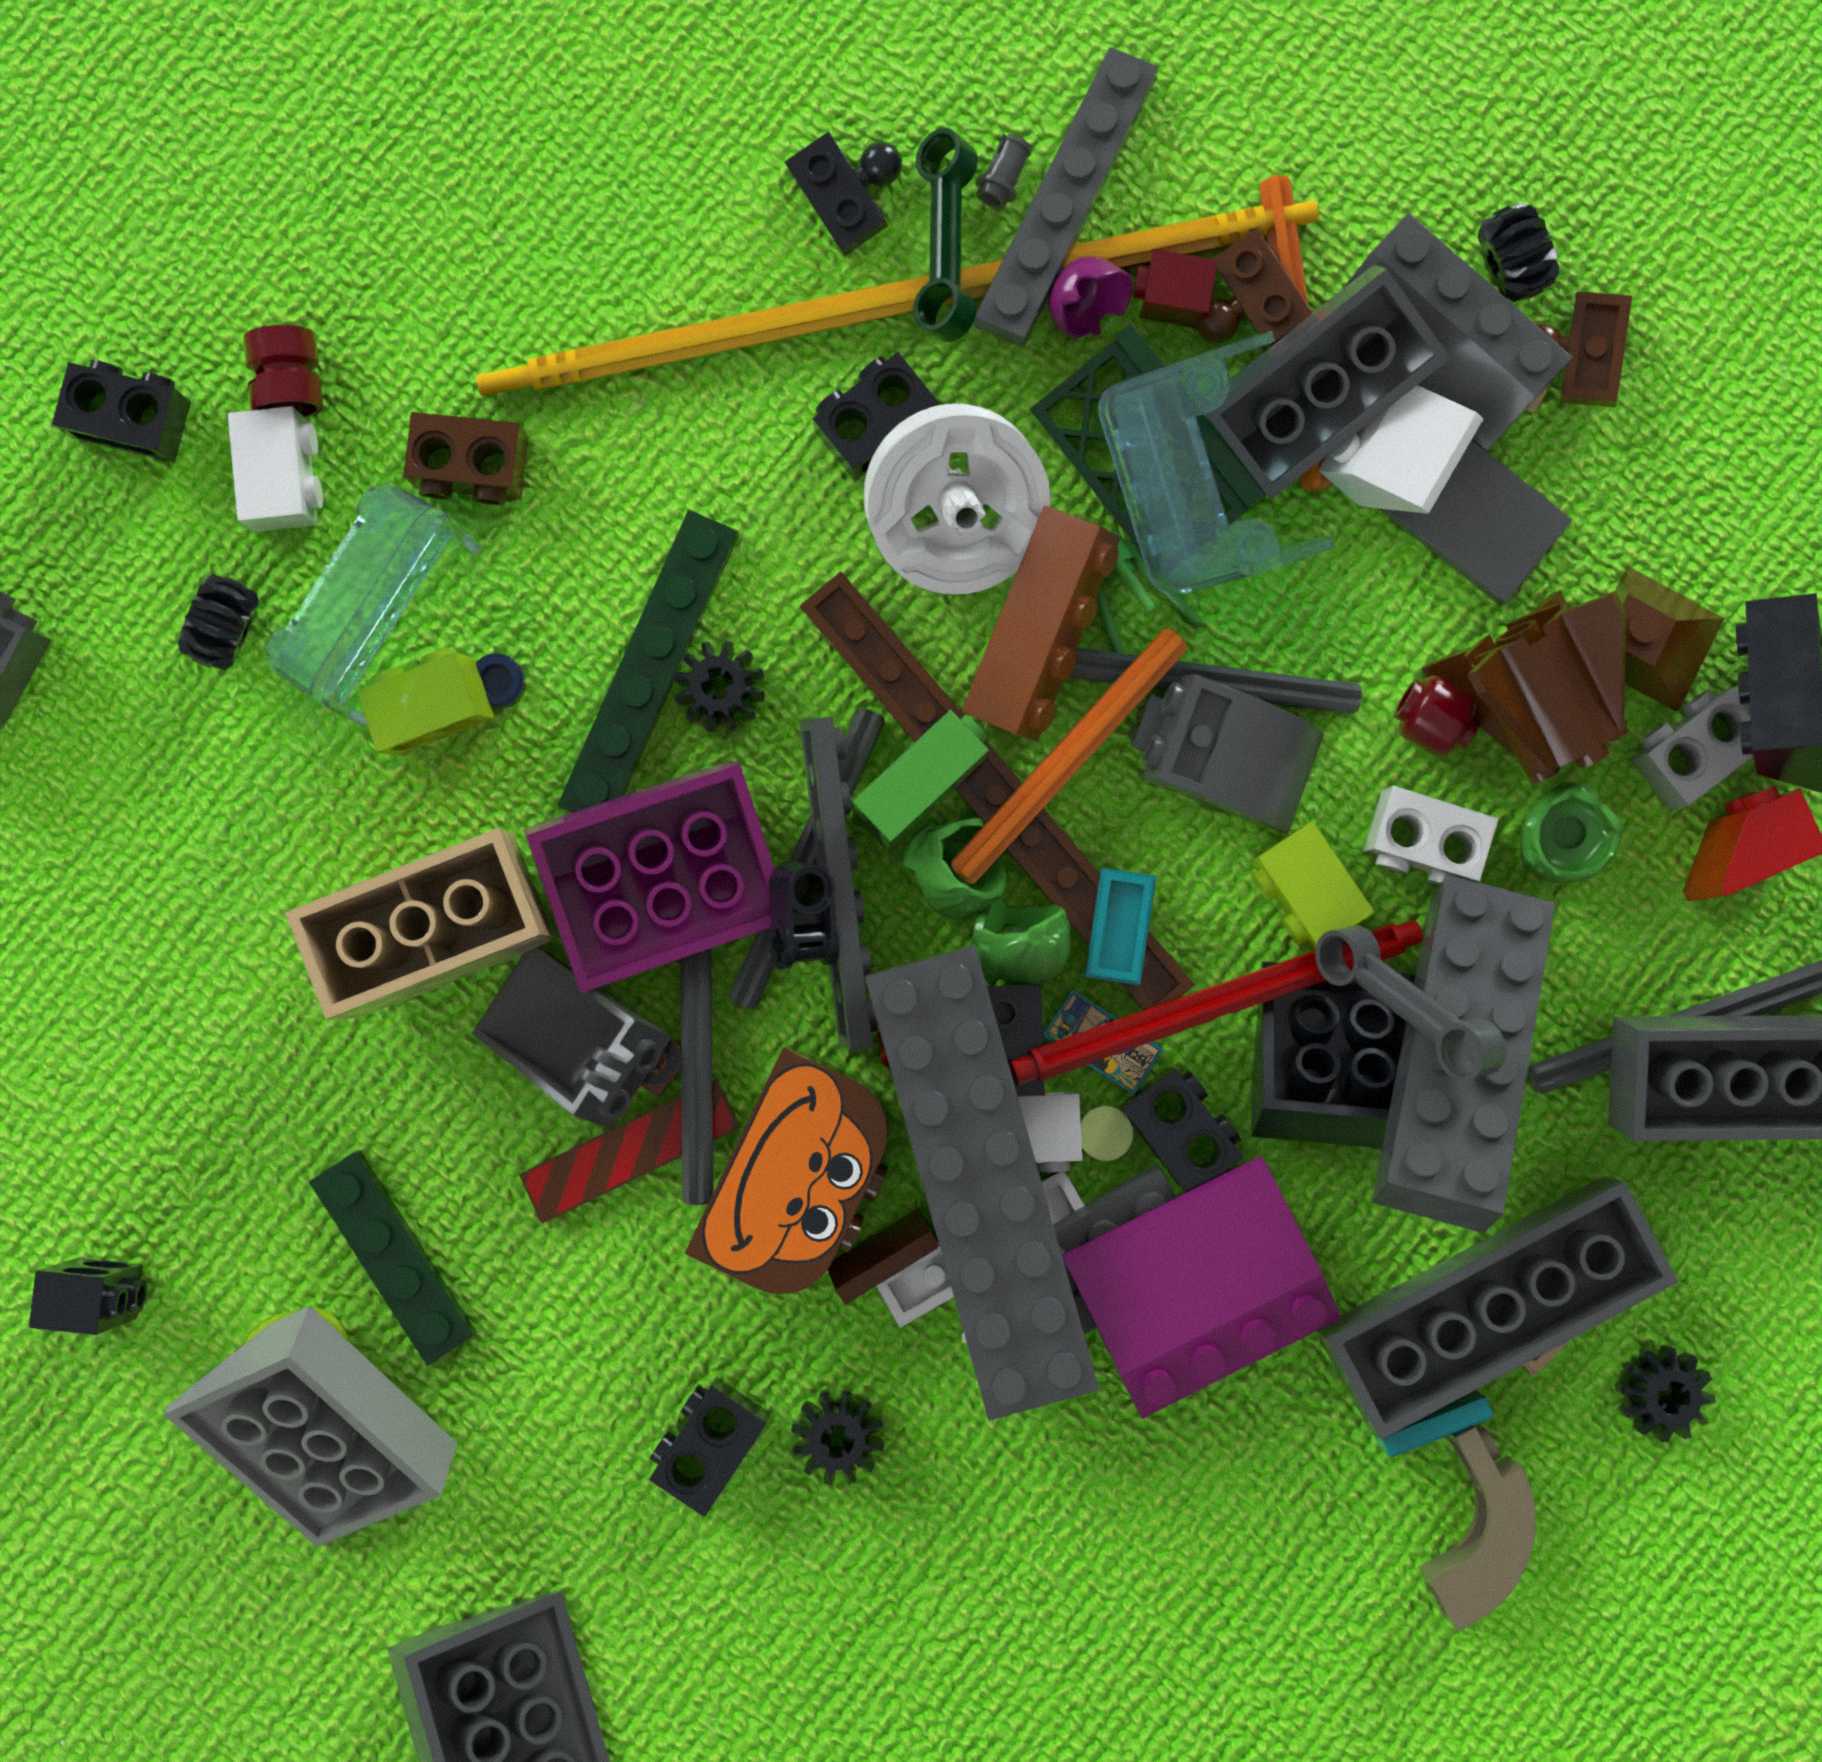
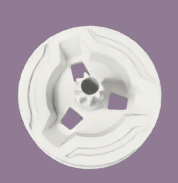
M944 404L930 407L911 415L889 432L876 449L867 469L864 482L863 497L866 518L874 540L885 560L909 582L923 589L943 594H968L982 591L1003 582L1016 573L1044 505L1050 507V488L1046 471L1027 439L1011 422L1001 415L969 404ZM952 452H966L967 473H962L959 468L954 470L950 468L949 458ZM985 504L1000 515L993 528L983 526L980 521L986 515L982 508ZM930 505L938 521L916 529L911 518L924 507Z

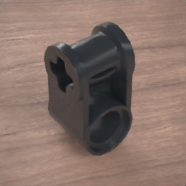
M792 860L781 863L774 869L769 879L771 909L770 950L775 966L779 970L791 969L793 963L817 960L823 965L835 964L839 954V936L835 918V885L833 878L827 870L817 865ZM805 874L809 881V889L805 897L797 901L794 894V886L798 878Z

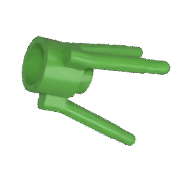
M1118 530L1112 531L1121 539L1117 546L1119 555L1116 566L1112 573L1104 578L1109 588L1125 582L1148 613H1153L1156 610V605L1134 575L1138 570L1193 626L1201 627L1203 624L1202 618L1140 555L1133 542L1126 543ZM1102 584L1096 598L1097 608L1113 652L1125 654Z

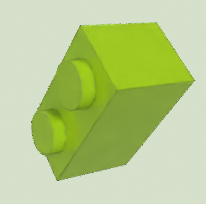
M451 648L437 650L421 657L423 665L404 671L403 667L381 671L372 676L374 684L356 690L376 752L400 755L495 719L476 666L475 658L455 653Z
M1314 821L1304 824L1250 860L1256 869L1251 874L1253 882L1268 901L1275 898L1287 915L1281 919L1282 924L1289 936L1299 947L1306 943L1310 950H1316L1317 942L1324 933L1357 925L1375 913Z

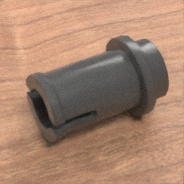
M1013 134L1001 135L999 145L986 173L980 174L976 180V186L978 187L976 196L980 201L997 209H1003L1007 202H1013L1017 195L1014 186L1027 158L1032 152V147L1028 142Z

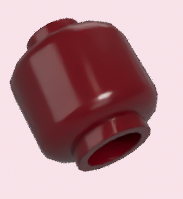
M1432 675L1422 682L1417 679L1413 680L1394 712V718L1400 720V735L1436 756L1448 754L1456 745L1465 749L1473 740L1481 723V720L1474 717L1477 704L1474 695L1438 675Z

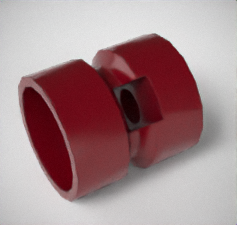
M295 325L262 326L246 332L243 337L246 367L256 373V378L248 382L251 411L293 406L305 418L322 412L321 381L316 374L311 373L319 363L316 334L311 329Z

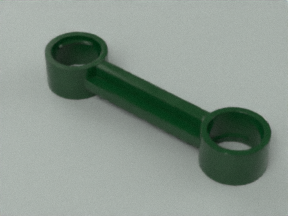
M941 128L933 131L923 140L918 148L915 160L919 175L931 183L929 282L922 287L916 296L913 305V316L919 327L943 342H952L960 339L968 332L976 315V303L973 296L960 287L962 188L974 176L978 164V156L975 148L951 129ZM955 149L950 164L938 173L943 158L951 150ZM953 297L950 312L942 321L936 324V317L940 307L947 299Z

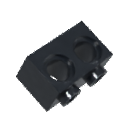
M899 352L895 353L888 360L878 357L869 363L858 375L860 382L844 394L841 390H837L828 395L817 406L815 411L818 414L812 418L815 433L854 482L867 472L876 449L892 429L919 411L939 406L937 399ZM899 387L905 390L909 397L904 404L890 407L882 403L879 396L886 388ZM854 419L862 422L867 429L860 438L846 440L837 433L841 423Z
M90 360L89 367L68 362L52 426L72 439L175 463L191 401L174 388L175 382L173 380L148 372H143L141 379L124 376V370L120 367L99 360ZM100 392H105L106 398L102 407L90 412L89 405L92 398ZM158 404V413L155 419L148 424L141 425L143 411L150 405Z
M1169 1067L1118 1107L1129 1118L1131 1124L1185 1194L1217 1178L1241 1160L1243 1156L1235 1145L1242 1139L1223 1114H1220L1215 1119L1201 1102L1208 1097V1094L1189 1070L1181 1075L1176 1068ZM1171 1090L1176 1092L1180 1097L1182 1105L1179 1115L1171 1121H1160L1154 1112L1155 1099L1164 1091ZM1199 1135H1208L1214 1143L1213 1157L1205 1164H1192L1187 1155L1190 1141Z
M78 1257L36 1270L29 1328L98 1335L135 1320L137 1313L142 1311L147 1296V1283L141 1279L143 1264Z
M717 1376L708 1389L700 1384L697 1385L680 1413L688 1417V1420L677 1436L667 1431L649 1458L657 1464L649 1480L704 1518L758 1438L770 1416V1412ZM715 1407H724L733 1413L736 1419V1426L727 1432L716 1431L708 1423L707 1412ZM684 1454H693L702 1460L705 1473L697 1478L685 1477L679 1472L676 1459Z

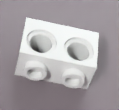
M1391 786L1381 791L1363 852L1377 856L1375 865L1390 871L1407 874L1409 867L1428 872L1430 874L1427 881L1440 886L1446 874L1480 882L1498 818L1403 788ZM1396 818L1406 820L1413 828L1414 838L1408 847L1398 845L1391 836V825ZM1450 834L1459 837L1465 845V856L1459 864L1451 862L1443 850L1444 841Z

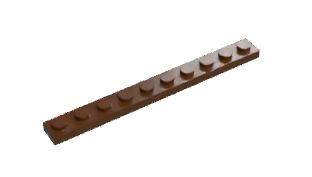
M841 571L800 605V610L914 743L950 709L959 719L964 716ZM987 741L983 743L989 749L987 758L955 789L957 794L975 815L982 819L984 824L1022 784ZM1043 808L1008 846L1006 851L1052 905L1064 908L1070 926L1089 947L1100 873ZM1149 931L1140 985L1120 983L1142 1010L1178 999L1195 985Z

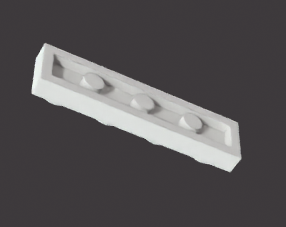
M1054 1172L1041 1180L1053 1224L1084 1206L1065 1172ZM940 1246L876 1286L900 1328L954 1297Z

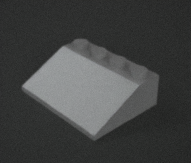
M311 1306L305 1307L266 1326L169 1404L164 1412V1416L316 1547L441 1496L457 1446L456 1441Z

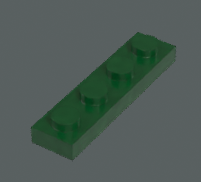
M360 1150L348 1155L309 1181L427 1366L478 1333Z

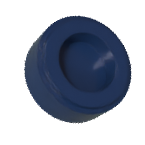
M489 654L476 662L488 702L492 709L509 708L521 699L526 688V677L523 669L516 661L503 654Z

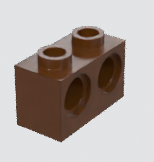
M411 412L403 476L415 489H419V495L427 498L449 500L452 498V493L471 494L473 495V501L487 505H505L506 498L521 500L529 436L520 423ZM441 448L451 449V458L447 465L436 470L428 468L429 457L434 451ZM492 454L505 455V464L498 473L494 475H484L481 473L482 463L488 456Z

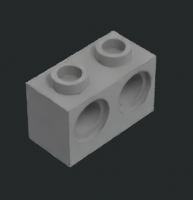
M1734 687L1717 694L1707 689L1696 696L1682 708L1687 714L1685 718L1673 727L1668 722H1665L1649 732L1640 740L1645 749L1630 759L1670 811L1690 806L1753 757V754L1742 755L1740 722L1751 721L1750 707L1748 704L1740 705L1739 693ZM1714 716L1723 719L1728 727V736L1725 742L1718 740L1712 732L1711 722ZM1672 748L1680 751L1685 758L1686 768L1682 775L1676 774L1669 766L1668 756Z

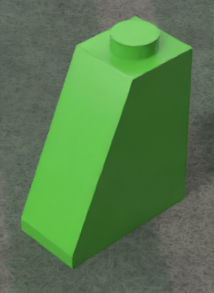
M950 709L852 801L854 818L891 854L987 758L989 749L983 744L988 740L987 735L968 715H964L959 719Z

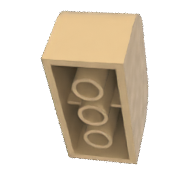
M501 828L494 829L285 912L325 1019H349L381 1010L524 954L554 938L516 837L513 833Z

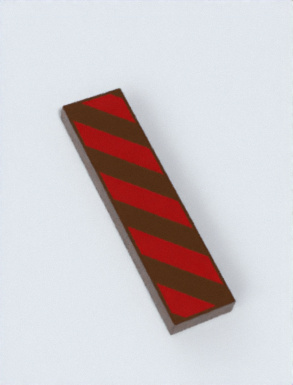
M718 1078L713 1080V1141L740 1129L741 1126ZM681 1096L520 1173V1179L541 1223L543 1224L682 1157Z

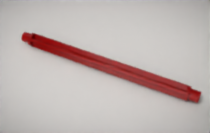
M1415 920L1399 925L1390 923L1370 931L1379 944L1381 960L1404 954L1406 948L1423 942L1422 930ZM1344 941L1342 945L1343 959L1347 967L1352 970L1354 965L1353 953L1349 944ZM1316 950L1028 1051L1027 1056L1009 1062L1013 1079L1017 1085L1035 1079L1042 1082L1088 1065L1098 1059L1117 1055L1213 1021L1217 1017L1229 1013L1232 1014L1326 981L1316 963Z

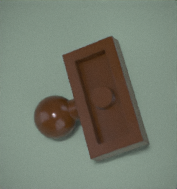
M1256 228L1212 258L1218 260L1216 269L1234 295V298L1229 301L1212 300L1207 318L1197 320L1196 326L1199 334L1206 341L1217 344L1224 343L1235 335L1239 327V320L1247 315L1269 349L1313 312Z
M1576 292L1570 336H1561L1560 332L1550 324H1536L1573 357L1565 366L1560 403L1616 407L1632 296Z

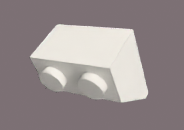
M1417 385L1328 454L1319 472L1361 507L1429 514L1482 423L1483 418L1477 412Z

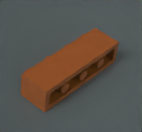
M1044 505L961 712L1015 735L1038 742L1041 733L1050 726L1056 710L1054 701L1062 681L1066 680L1074 669L1076 663L1075 649L1082 632L1090 626L1096 615V598L1104 578L1108 577L1116 566L1119 555L1117 546L1121 537L1099 525Z

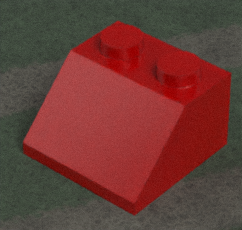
M1772 786L1759 792L1752 791L1725 802L1723 806L1727 813L1708 822L1683 893L1687 901L1725 897L1821 855L1822 834L1801 789L1779 794L1777 787Z

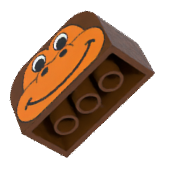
M791 1045L783 1047L684 1254L768 1293H794L818 1281L830 1267L839 1248L849 1253L863 1224L864 1216L856 1213L863 1197L874 1201L887 1173L888 1166L880 1163L887 1143L889 1122L886 1108L877 1092L860 1078Z

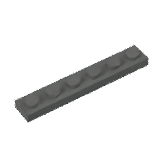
M1109 47L975 315V327L1022 347L1025 346L1050 296L1051 288L1062 272L1153 88L1159 66Z
M833 716L799 720L817 866L828 871L835 885V918L839 936V954L835 964H830L829 967L838 1041L840 1045L849 1050L873 1047L871 1032L877 1031L878 1022L871 999L867 1000L864 978L866 975L871 974V961L866 945L860 946L858 924L864 923L865 911L861 893L853 889L851 870L858 867V853L854 838L852 836L847 837L845 815L851 813V795L848 784L840 782L838 760H843L845 756L844 738L840 727H834Z

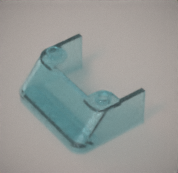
M1272 331L1118 382L1107 388L1100 398L1098 406L1099 418L1147 574L1153 586L1163 593L1185 594L1258 575L1335 548L1332 537L1298 540L1280 547L1274 530L1267 523L1258 519H1245L1228 525L1196 416L1219 408L1229 394L1230 378L1224 359L1275 342Z
M385 483L378 489L371 487L365 492L356 509L358 518L287 628L281 627L278 629L266 647V655L270 657L268 662L269 670L328 709L364 727L367 725L364 713L345 701L443 548L451 540L471 554L476 555L481 547L454 518L390 483Z

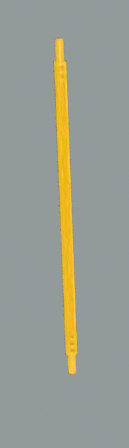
M1316 200L1301 202L1292 206H1283L1286 224L1296 221L1297 226L1319 221V210ZM1260 205L1075 244L1063 269L1079 257H1101L1121 269L1149 263L1153 249L1187 255L1233 245L1256 228L1263 238H1267L1268 231L1275 229L1273 209L1265 210ZM1003 259L961 268L960 287L970 293L974 299L985 297ZM929 275L527 359V365L476 375L478 390L481 397L533 386L534 390L538 391L913 312V305L917 294L929 282ZM953 297L947 299L942 306L953 304Z

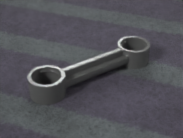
M1354 925L1328 931L1319 938L1315 957L1322 976L1331 984L1338 986L1358 983L1436 1044L1438 1061L1442 1069L1451 1078L1466 1082L1494 1074L1502 1067L1506 1057V1045L1498 1027L1485 1018L1477 1017L1461 1021L1381 960L1379 944L1368 929L1363 926ZM1344 940L1349 944L1353 953L1354 965L1352 971L1347 967L1343 959L1342 945ZM1465 1032L1473 1038L1477 1045L1479 1053L1477 1067L1469 1061L1465 1054L1463 1046Z

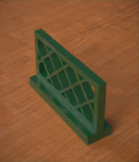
M1130 323L1114 336L1115 340L1031 407L1030 410L1161 578H1164L1246 512L1249 513L1265 500V492L1139 331ZM1112 359H1115L1127 375L1124 396L1093 393L1096 372ZM1088 380L1086 392L1074 391ZM1133 383L1145 398L1131 397ZM1063 399L1085 401L1081 431L1058 428L1047 412ZM1092 401L1123 405L1119 435L1088 431ZM1130 405L1151 407L1159 415L1157 439L1126 435ZM1165 425L1178 441L1164 439ZM1066 437L1080 439L1079 453ZM1087 439L1118 443L1114 473L1093 471L1085 463ZM1125 443L1156 447L1152 477L1121 474ZM1163 447L1183 449L1188 452L1193 459L1190 481L1159 478ZM1198 467L1211 483L1197 482ZM1099 479L1113 480L1111 495ZM1120 481L1151 485L1147 515L1124 513L1117 504ZM1158 485L1189 489L1185 519L1154 516ZM1195 490L1219 492L1231 509L1215 522L1192 520ZM1131 521L1146 522L1144 537ZM1153 523L1184 527L1182 548L1164 562L1150 546ZM1190 528L1205 529L1189 542Z

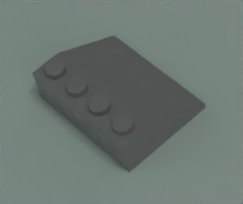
M556 1590L449 1623L387 1648L418 1762H610L561 1591Z

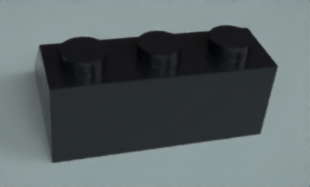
M1817 593L1745 601L1746 622L1736 623L1738 656L1748 655V671L1738 672L1740 705L1750 704L1751 721L1740 722L1742 755L1753 754L1757 775L1822 793V630Z

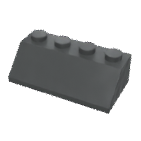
M1410 213L1379 243L1344 286L1345 288L1372 265L1387 268L1451 357L1449 361L1420 382L1418 386L1477 412L1483 418V421L1473 436L1472 441L1486 452L1573 358Z
M1372 265L1197 406L1271 500L1449 361L1451 357L1387 268Z

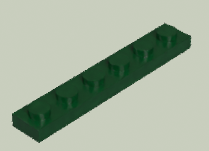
M688 509L558 802V806L571 812H576L625 795L675 682L673 679L674 674L679 672L683 664V657L691 646L739 537L738 530Z

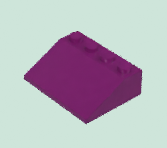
M732 760L523 829L580 993L771 928L769 879L774 871V867L741 765Z
M1261 1156L1062 1255L1112 1362L1142 1419L1342 1319L1324 1276L1265 1160Z

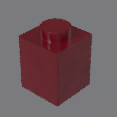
M1153 249L1148 267L1138 266L1132 298L1142 300L1139 318L1197 328L1196 321L1207 318L1218 260Z

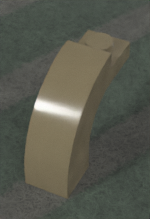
M1474 1426L1448 1435L1474 1488L1475 1513L1468 1532L1458 1544L1418 1566L1444 1617L1456 1631L1489 1614L1512 1592L1527 1567L1533 1548L1536 1527L1533 1495L1523 1468L1508 1456L1494 1463V1460L1501 1457L1495 1442L1484 1427L1477 1430Z

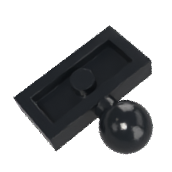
M828 131L785 161L787 168L844 256L888 227L887 221L869 195L866 187L870 184L886 186L893 183L899 177L902 170V157L894 145L885 141H877L870 144L861 155L860 165L853 169Z

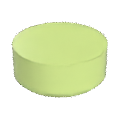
M1107 1105L1096 1106L1088 1110L1080 1119L1082 1149L1092 1158L1100 1161H1112L1124 1155L1131 1146L1133 1140L1132 1124L1129 1118L1119 1109Z

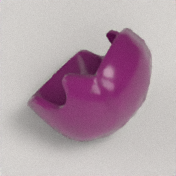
M1097 256L1079 257L1063 269L1051 288L1048 307L1054 327L1073 339H1078L1088 334L1099 335L1101 333L1099 323L1103 317L1107 315L1122 316L1126 312L1133 292L1131 275L1110 261Z

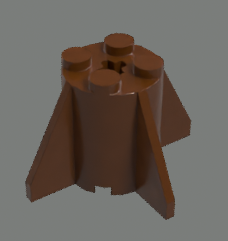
M1561 590L1553 592L1530 614L1505 625L1507 631L1495 639V643L1489 634L1472 647L1428 663L1421 668L1426 678L1432 675L1441 676L1474 695L1477 703L1474 717L1481 720L1479 727L1516 756L1530 783L1544 781L1558 773L1561 766L1574 761L1579 768H1583L1602 760L1610 753L1606 744L1621 738L1629 731L1624 718L1626 610L1616 591L1569 608Z

